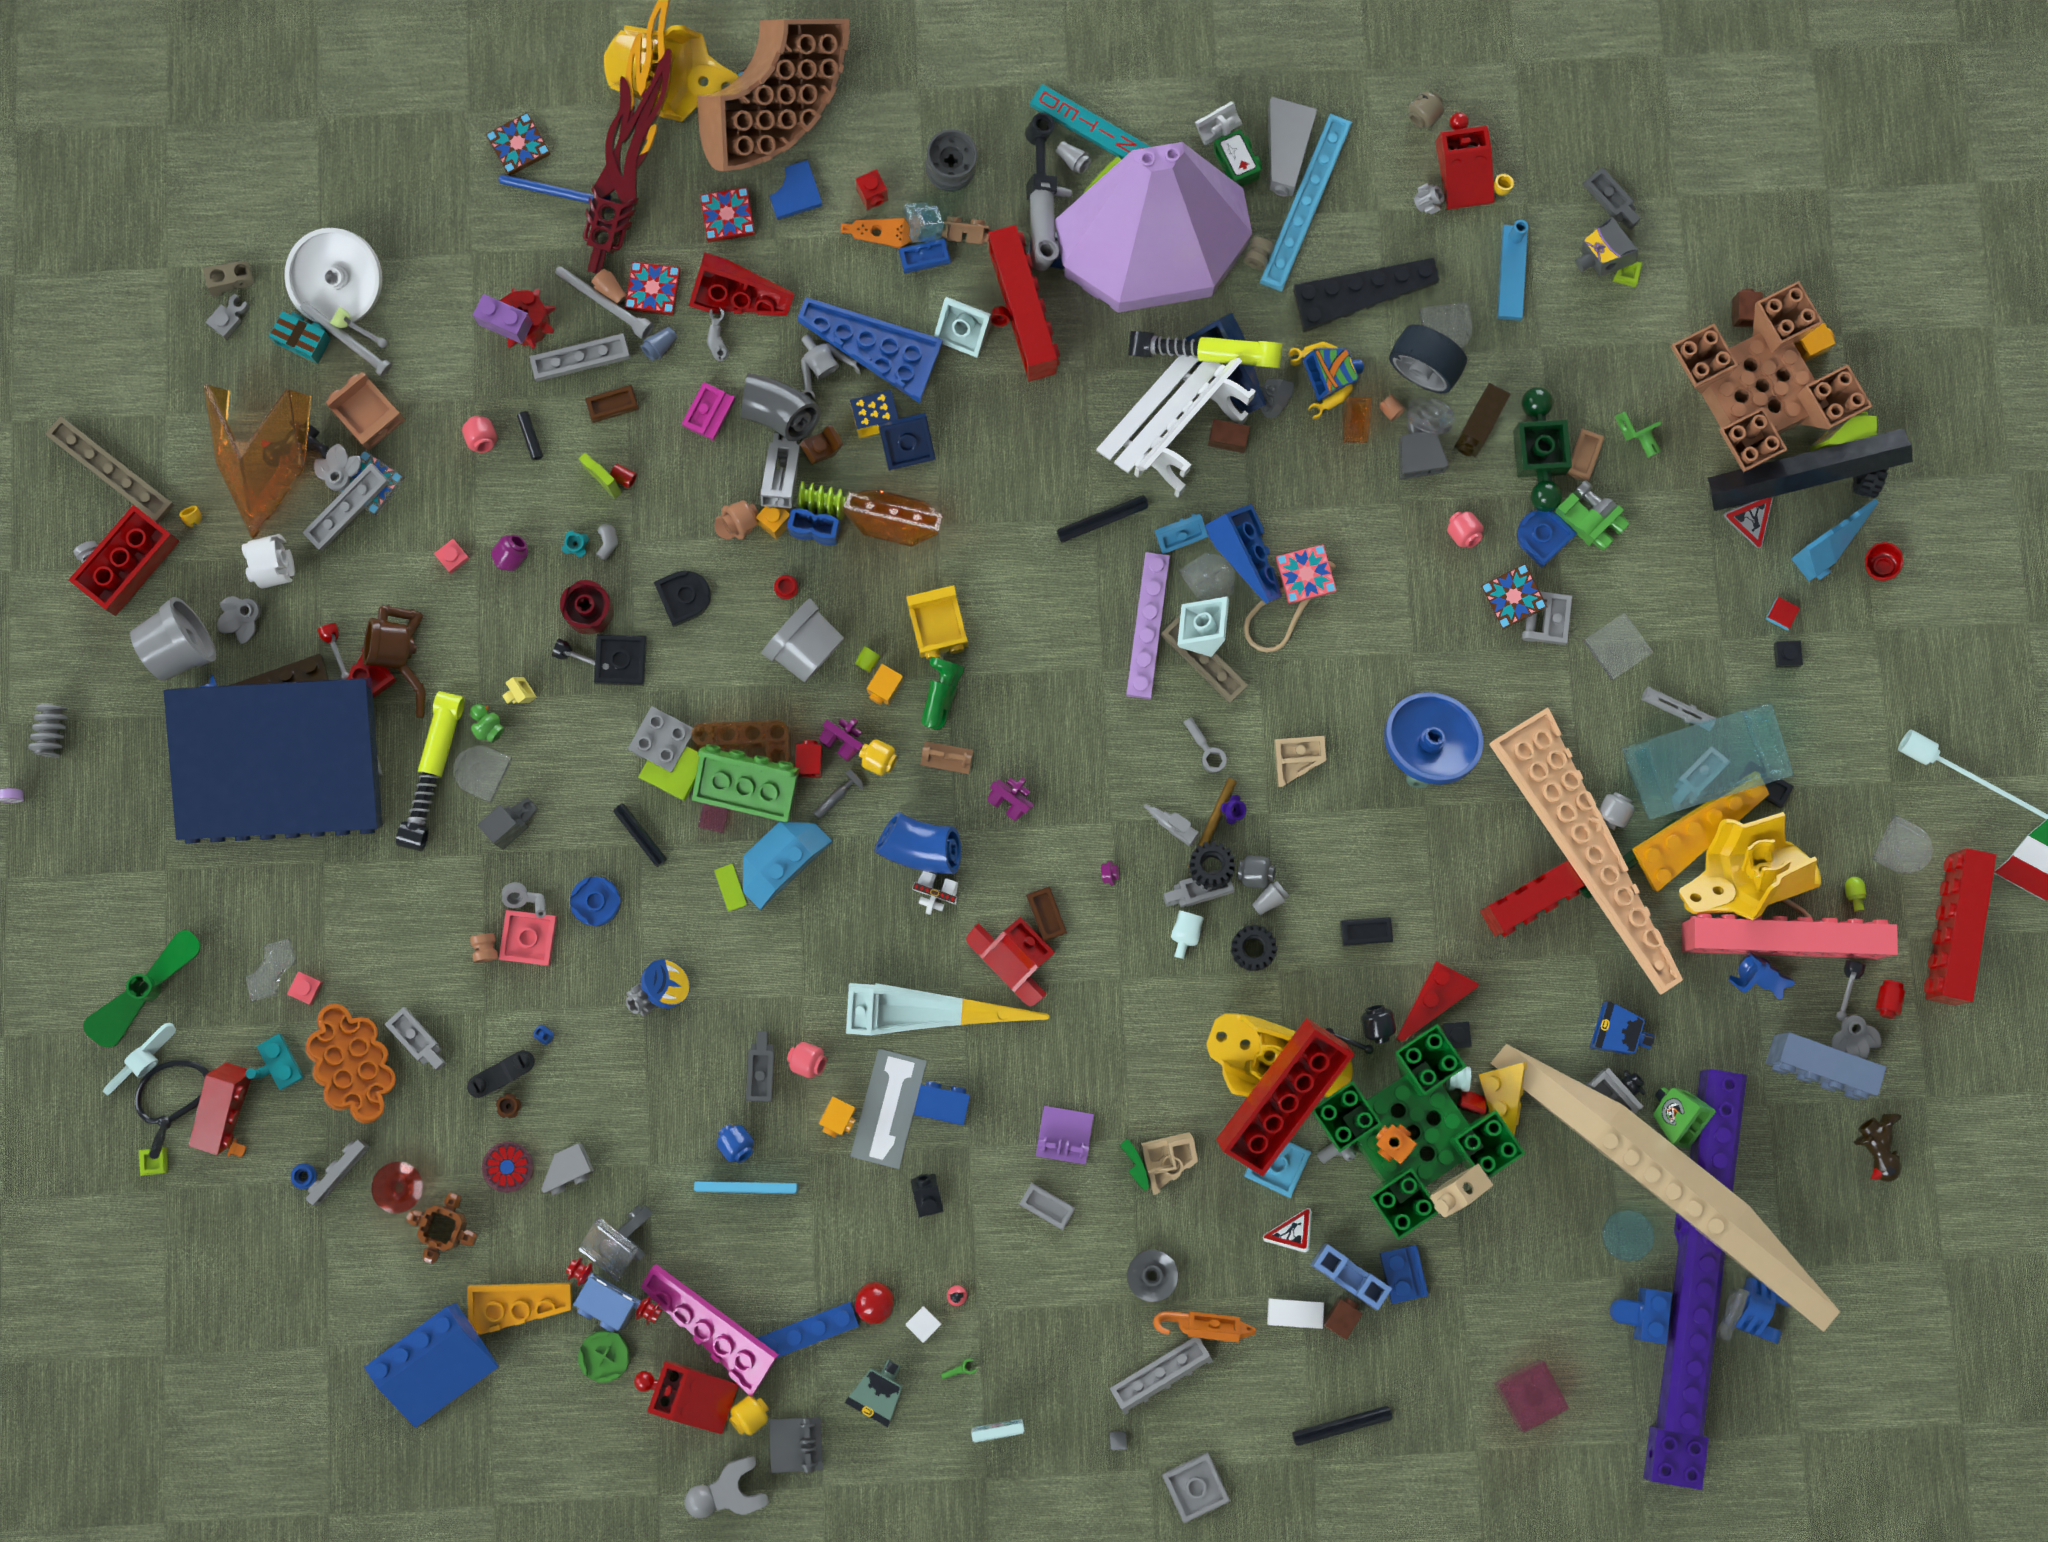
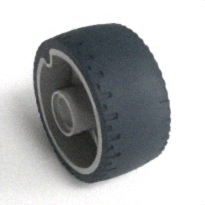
M1412 324L1407 326L1397 339L1390 353L1389 360L1395 370L1407 380L1423 389L1444 394L1448 393L1459 380L1466 366L1467 356L1462 348L1449 337L1429 327Z

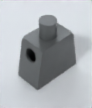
M1421 420L1408 422L1409 434L1401 436L1398 443L1399 480L1445 473L1449 465L1436 431L1423 432Z

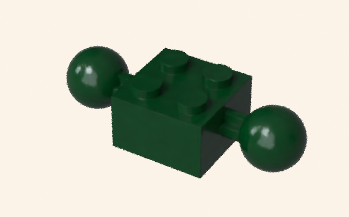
M1534 387L1523 395L1521 402L1523 411L1531 417L1532 422H1519L1513 430L1517 478L1537 477L1538 484L1531 491V502L1537 510L1550 512L1555 510L1562 501V491L1556 483L1552 482V476L1566 475L1572 467L1567 420L1546 421V415L1553 406V398L1546 389Z

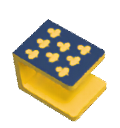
M891 390L850 400L859 439L880 434L878 424L898 419Z

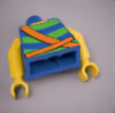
M1327 342L1306 346L1302 351L1298 348H1292L1288 353L1289 356H1299L1297 359L1290 361V364L1293 366L1300 365L1303 358L1318 401H1323L1321 404L1313 403L1308 408V411L1313 408L1320 410L1319 414L1312 417L1315 420L1322 416L1323 410H1330L1344 402L1352 392L1353 384L1358 381V374H1361L1364 370L1363 362L1360 359L1352 360L1346 348H1338Z

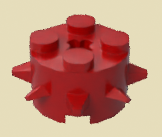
M513 288L510 294L500 299L501 302L528 313L533 322L523 344H521L522 346L530 345L532 349H535L536 343L544 338V334H553L554 329L550 326L549 314L556 308L555 306L543 305L540 300L539 289H535L532 292L529 290L517 291ZM509 338L507 339V347L509 348L518 343Z

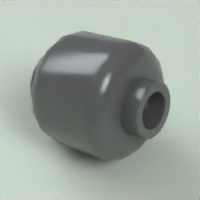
M1248 855L1244 861L1241 860L1239 863L1238 880H1242L1243 885L1246 887L1264 889L1269 885L1270 881L1275 879L1276 867L1271 866V861L1268 857Z

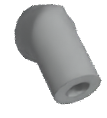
M602 524L598 528L603 545L596 555L604 561L608 559L618 545L616 530L610 524Z
M1331 1143L1318 1152L1317 1156L1323 1164L1335 1156H1343L1346 1161H1351L1356 1157V1151L1354 1146L1350 1145L1339 1153L1334 1144Z

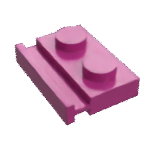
M703 382L682 422V426L715 441L736 401L735 396H730L724 391Z

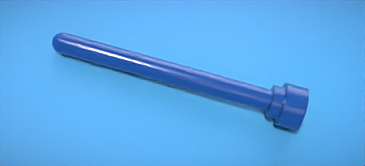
M500 175L498 178L499 182L503 185L589 203V196L592 199L594 196L589 193L507 175ZM611 194L604 199L611 201Z

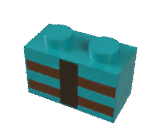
M282 311L269 334V338L276 345L318 364L331 340L325 332L326 329L315 322L312 325L304 322L305 319L294 312L290 315Z

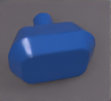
M539 1025L533 1032L534 1038L544 1045L549 1044L554 1037L553 1032L544 1025Z

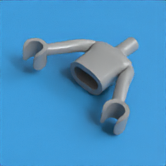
M809 334L801 339L808 349V352L801 360L805 389L802 393L812 397L814 401H816V398L812 391L810 368L817 379L825 378L839 368V364L834 359L836 357L853 366L857 374H861L858 368L860 363L845 355L830 343H823L817 346Z

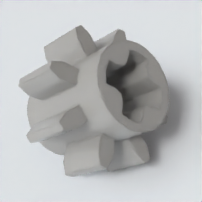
M1428 183L1418 188L1419 192L1414 197L1418 210L1420 212L1425 211V213L1429 212L1430 214L1441 210L1440 205L1444 202L1442 190L1437 185L1433 186L1432 184L1429 186Z
M641 983L632 987L626 993L629 996L626 999V1005L634 1014L640 1012L644 1017L657 1007L648 999L649 996L646 992H643Z

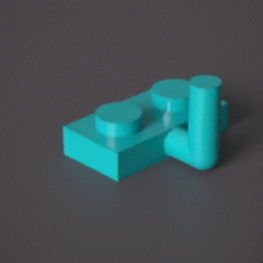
M277 1034L256 1046L266 1065L259 1069L250 1068L246 1071L247 1078L256 1080L271 1073L279 1090H284L304 1079L282 1034Z

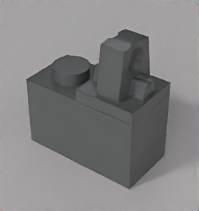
M529 798L524 799L513 807L508 805L506 808H503L499 805L477 826L496 846L504 850L529 828L527 823L539 809Z

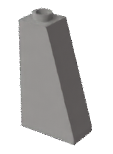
M1271 97L1268 108L1269 190L1274 191L1279 196H1293L1317 109Z

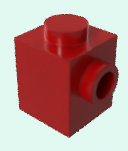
M877 169L855 179L857 192L867 210L888 201L887 188Z

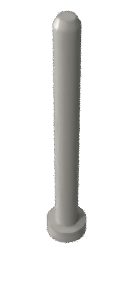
M303 302L300 308L304 313L377 369L376 373L379 376L383 377L390 370L392 363L388 360L382 361L341 328L330 324L331 321L309 303Z

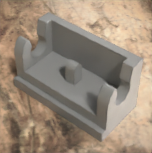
M1609 1068L1600 1071L1586 1084V1086L1624 1105L1634 1114L1643 1107Z

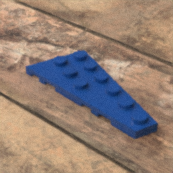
M805 297L798 315V322L918 403H921L941 350L943 339Z

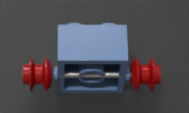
M582 1257L577 1261L575 1259L571 1261L566 1270V1273L569 1274L567 1280L574 1277L578 1279L577 1286L585 1284L573 1304L579 1308L577 1312L588 1319H599L601 1321L599 1325L611 1332L625 1329L635 1311L636 1320L644 1317L647 1319V1326L651 1322L654 1324L657 1322L663 1311L659 1308L660 1302L656 1305L651 1304V1297H647L641 1302V1300L601 1277L594 1276L595 1274L592 1273V1263H589L587 1266L583 1265Z

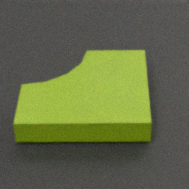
M587 453L578 458L582 466L614 499L621 494L615 479Z

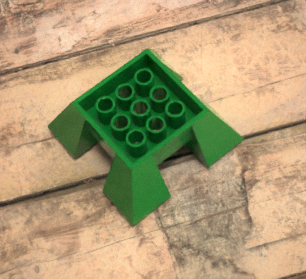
M1438 1024L1394 1052L1400 1073L1398 1079L1367 1100L1354 1081H1351L1317 1104L1312 1111L1338 1152L1340 1153L1355 1143L1380 1179L1381 1183L1368 1197L1397 1240H1400L1438 1214L1425 1187L1458 1164H1462L1468 1170L1479 1163L1487 1177L1491 1178L1526 1154L1496 1110L1468 1124L1442 1083L1466 1068V1065ZM1394 1104L1399 1105L1402 1109V1115L1399 1118H1395L1391 1114V1107ZM1430 1111L1434 1112L1437 1116V1122L1433 1126L1428 1124L1426 1120V1115ZM1393 1124L1395 1127H1398L1401 1124L1405 1128L1411 1125L1416 1129V1137L1413 1141L1417 1143V1146L1402 1165L1393 1158L1389 1162L1378 1153L1380 1148L1376 1144L1379 1140L1375 1137L1384 1126L1389 1128ZM1392 1139L1397 1147L1400 1143L1399 1140ZM1423 1147H1427L1431 1152V1157L1428 1161H1424L1420 1157V1150Z

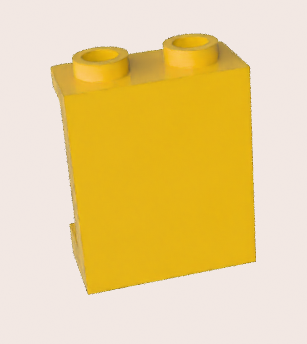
M954 585L906 597L921 658H938L941 656L940 653L950 651L951 654L964 651V647H968V639Z

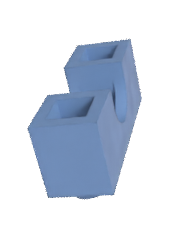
M1328 1244L1322 1245L1310 1264L1376 1310H1379L1392 1290L1391 1287L1352 1263L1349 1258Z

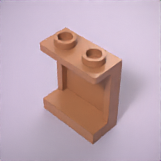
M364 372L353 375L348 380L347 385L331 393L326 401L328 407L367 451L371 450L405 421L399 411L386 399Z

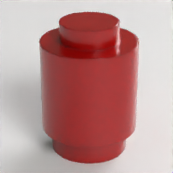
M1884 980L1883 985L1879 986L1875 1010L1880 1012L1879 1016L1895 1019V1016L1901 1015L1905 997L1904 984L1897 981Z

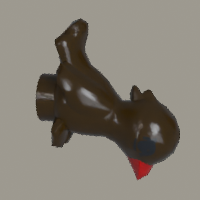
M1898 1113L1883 1114L1880 1122L1875 1118H1871L1865 1121L1858 1129L1862 1136L1856 1138L1854 1144L1865 1145L1873 1155L1874 1170L1871 1176L1872 1180L1880 1179L1885 1182H1891L1896 1180L1901 1173L1900 1156L1897 1155V1150L1892 1153L1890 1152L1893 1137L1892 1127L1901 1119V1115Z

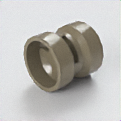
M1253 237L1250 243L1251 249L1246 253L1244 262L1252 268L1264 270L1268 264L1267 258L1274 250V244L1265 238Z

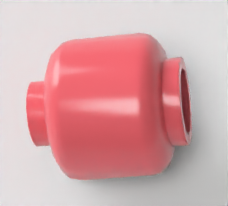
M473 416L462 427L463 437L470 450L485 453L490 451L496 444L497 433L489 418Z
M1457 512L1451 516L1447 532L1459 547L1472 548L1482 540L1483 525L1472 512Z
M801 1042L795 1048L792 1047L790 1049L787 1061L790 1062V1070L793 1073L811 1079L822 1074L826 1066L827 1057L824 1056L822 1048L807 1042Z

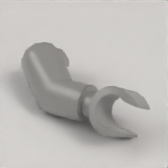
M720 308L721 317L715 319L711 309L709 315L712 319V324L709 326L707 344L714 358L717 361H724L729 355L728 349L720 337V322L723 321L725 314Z

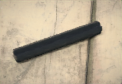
M1141 495L1058 529V538L1061 542H1065L1145 510L1149 506L1148 501L1144 495Z
M1384 1406L1294 1431L1292 1433L1293 1441L1296 1446L1390 1421L1393 1419L1390 1407Z

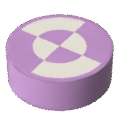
M13 788L0 789V802L18 803L24 801V791Z

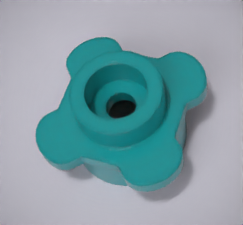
M568 531L565 534V545L562 546L563 553L576 554L577 557H583L586 554L585 546L589 542V537L586 534L580 535L579 533Z

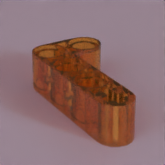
M779 720L700 723L694 726L691 732L692 739L699 748L706 747L707 744L717 745L721 749L766 747V757L769 758L770 762H773L772 757L778 752L785 754L784 761H791L790 732L786 724ZM782 728L785 731L783 737L774 739L771 736L773 730ZM751 729L760 731L758 738L754 740L748 739L747 733ZM733 730L735 732L733 739L729 741L722 739L725 731ZM706 731L709 736L705 737V741H701L698 736H702L703 732Z

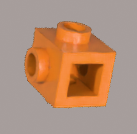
M1393 1124L1389 1128L1384 1126L1375 1137L1379 1140L1376 1144L1380 1148L1378 1153L1389 1162L1393 1158L1400 1165L1417 1146V1143L1409 1138L1412 1133L1401 1124L1398 1127H1395ZM1392 1139L1399 1140L1400 1143L1397 1147L1390 1146Z

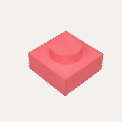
M454 539L434 553L450 574L470 559Z
M298 971L287 995L312 1005L323 982Z

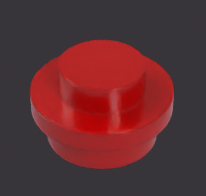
M790 575L780 576L774 583L776 595L784 600L795 597L799 589L796 579Z

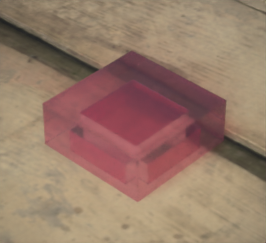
M704 803L698 828L723 833L729 809Z

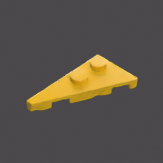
M1527 1062L1479 1074L1489 1112L1491 1113L1496 1110L1514 1136L1516 1125L1519 1123L1520 1099L1524 1091L1522 1084L1524 1071L1527 1070Z

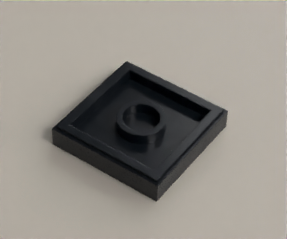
M597 634L594 684L644 686L647 637ZM605 663L609 665L607 670L603 669V664Z

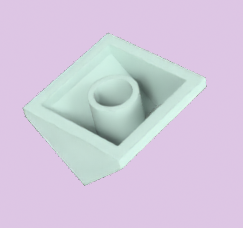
M946 297L934 337L943 339V345L978 357L991 327V314Z
M1221 597L1182 604L1177 645L1180 648L1212 657L1225 641L1229 598Z

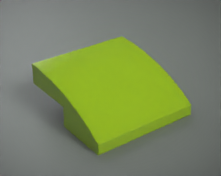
M686 746L672 772L647 760L638 778L680 800L686 801L695 784L700 756H698L697 751Z

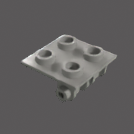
M651 706L628 750L635 753L638 757L645 758L672 772L695 729Z

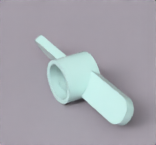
M172 1023L163 1024L142 1046L135 1049L125 1059L124 1063L126 1066L106 1085L103 1093L109 1095L131 1072L138 1078H141L152 1070L158 1063L154 1054L175 1034V1026Z

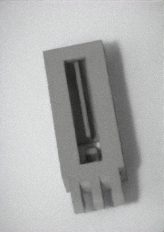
M774 432L773 443L769 442L760 494L761 506L792 508L800 460L799 440L789 441L784 436L783 440H780V433ZM777 458H781L780 470H775Z

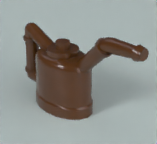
M383 605L379 607L378 619L370 617L363 646V663L369 666L375 665L398 669L411 685L413 691L416 692V717L424 718L426 696L424 684L419 681L406 664L407 659H410L411 655L416 653L417 645L414 644L412 636L422 621L423 615L421 612L414 611V609L407 610ZM388 616L407 619L409 623L405 625L388 622L387 620Z

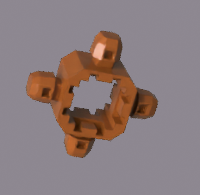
M450 1192L443 1202L445 1206L434 1205L426 1209L425 1214L417 1210L409 1212L406 1221L415 1227L419 1226L417 1231L419 1241L429 1245L424 1250L423 1261L434 1264L441 1254L439 1250L450 1251L458 1247L459 1242L466 1246L475 1245L478 1235L469 1229L465 1230L467 1220L464 1214L455 1211L456 1208L460 1207L461 1196ZM437 1213L456 1220V1227L453 1230L450 1241L447 1243L428 1236L430 1232L428 1231L429 1227L432 1224L434 1215H437Z

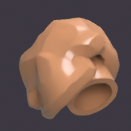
M745 500L728 506L724 505L721 511L722 515L715 519V531L719 537L725 540H730L733 537L742 540L758 525L756 516L759 512L753 503L749 505Z

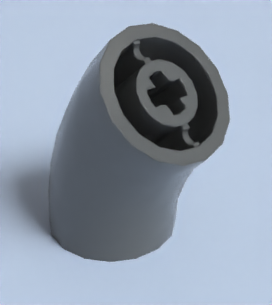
M747 373L741 419L763 424L777 431L789 441L800 440L815 428L819 421L821 410L812 399L785 383L762 375Z

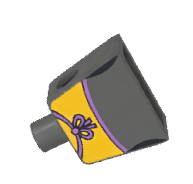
M1611 217L1583 240V255L1576 258L1575 263L1582 272L1592 266L1598 275L1603 276L1636 263L1638 249L1615 219Z

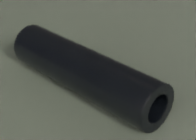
M528 411L518 413L517 418L531 459L539 460L543 458V453Z

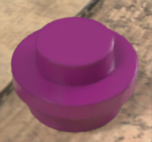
M1112 860L1107 861V864L1101 865V875L1104 884L1109 883L1112 886L1116 884V880L1120 879L1118 865H1114Z

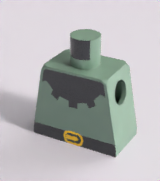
M888 1359L881 1372L871 1368L846 1399L845 1403L888 1427L903 1387L901 1383L894 1380L901 1366Z

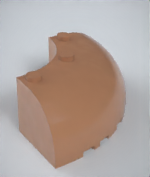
M849 19L760 20L759 39L755 53L741 76L731 85L720 91L697 96L700 139L705 156L714 169L718 171L740 170L766 162L779 153L790 149L798 142V139L810 131L821 117L820 114L826 104L830 103L837 88L835 86L839 75L843 72L844 65L842 64L849 41Z

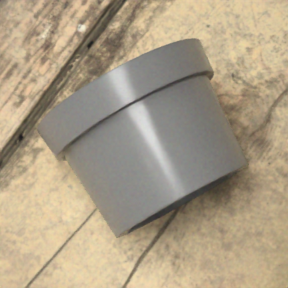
M177 597L169 599L160 606L157 613L130 632L131 642L138 657L145 667L162 681H166L195 666L202 667L216 660L215 646L206 627L197 614L183 600Z
M811 598L788 619L761 652L767 659L777 661L804 683L821 667L844 640L843 636L818 612L819 607Z

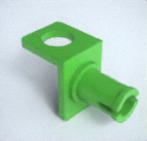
M1625 411L1615 415L1625 440L1639 439L1647 458L1662 451L1652 433L1654 431L1653 428L1662 424L1661 421L1635 432Z

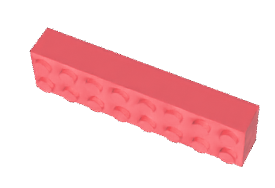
M1696 914V916H1690V920L1682 922V952L1749 955L1751 952L1754 955L1884 959L1898 955L1897 925L1888 924V920H1872V922L1863 923V919H1847V921L1838 923V918H1822V920L1813 922L1812 917H1797L1796 920L1787 921L1786 916H1773L1772 919L1762 920V916H1759L1754 920H1750L1748 918L1737 919V915L1725 914L1712 918V914Z

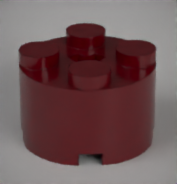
M577 581L575 584L567 587L560 598V610L564 619L572 629L581 634L601 633L612 620L614 613L612 600L605 589L594 581ZM588 604H590L591 608L587 609L586 611L582 609L583 607H587Z

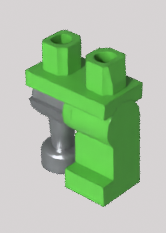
M1585 480L1558 506L1555 513L1577 533V536L1585 540L1584 542L1589 547L1594 544L1604 551L1614 541L1605 532L1610 526L1620 535L1630 523L1622 515L1624 509L1621 506H1617L1610 498L1601 499L1590 491L1592 485ZM1584 498L1592 508L1588 510L1579 500Z

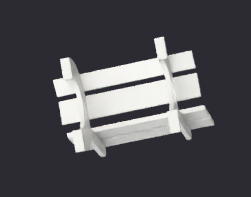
M1185 355L1178 357L1099 445L1096 451L1108 460H1111L1124 446L1126 449L1114 461L1115 465L1127 473L1136 466L1134 475L1137 478L1151 465L1175 489L1174 495L1179 497L1184 492L1186 485L1173 473L1170 465L1178 467L1181 470L1180 476L1184 478L1190 471L1191 464L1166 447L1209 398L1215 401L1233 422L1243 425L1247 420L1248 413L1244 411L1241 414L1232 404L1230 396L1236 397L1248 405L1254 398L1256 391L1251 389L1248 392L1239 384L1227 379L1242 362L1240 358L1230 360L1226 366L1219 363L1202 362L1191 375L1189 371L1199 361L1198 357L1190 356L1187 358ZM1215 376V379L1209 384L1208 382ZM1183 379L1185 381L1184 384L1160 409V411L1137 435V437L1133 441H1130L1129 439L1131 438V436L1139 429V427L1147 420V418L1154 412V410L1162 403V401ZM1198 394L1200 395L1195 401H1192ZM1183 412L1184 414L1179 419H1177V417ZM1166 430H1168V432H1167L1163 437H1161V435H1162Z

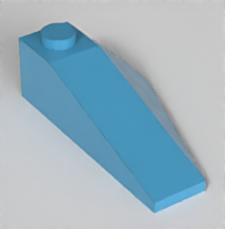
M1877 499L1862 507L1848 519L1843 520L1791 558L1809 582L1815 577L1821 580L1832 572L1829 567L1837 562L1879 503Z

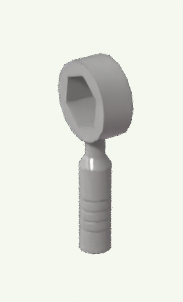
M1192 717L1185 720V726L1198 746H1201L1205 751L1202 757L1203 768L1210 773L1222 771L1227 762L1225 753L1219 748H1209L1206 738ZM1209 754H1219L1222 760L1219 767L1209 766L1206 760Z

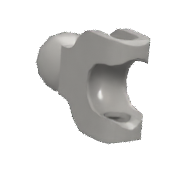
M747 1456L727 1463L721 1472L720 1478L710 1483L709 1486L696 1485L687 1492L684 1500L685 1509L688 1514L694 1518L703 1519L712 1515L716 1508L717 1511L726 1508L734 1513L745 1515L765 1507L769 1503L767 1495L759 1493L748 1496L742 1493L738 1487L740 1476L755 1467V1456Z

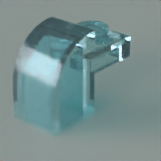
M928 202L905 204L904 213L910 227L909 237L911 241L917 243L939 240L942 235L944 222L938 206L929 207Z

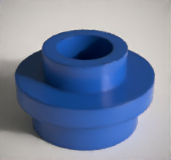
M299 1164L291 1172V1182L299 1189H308L317 1180V1172L310 1164ZM303 1172L308 1173V1179L306 1181H303L301 1179V1174Z

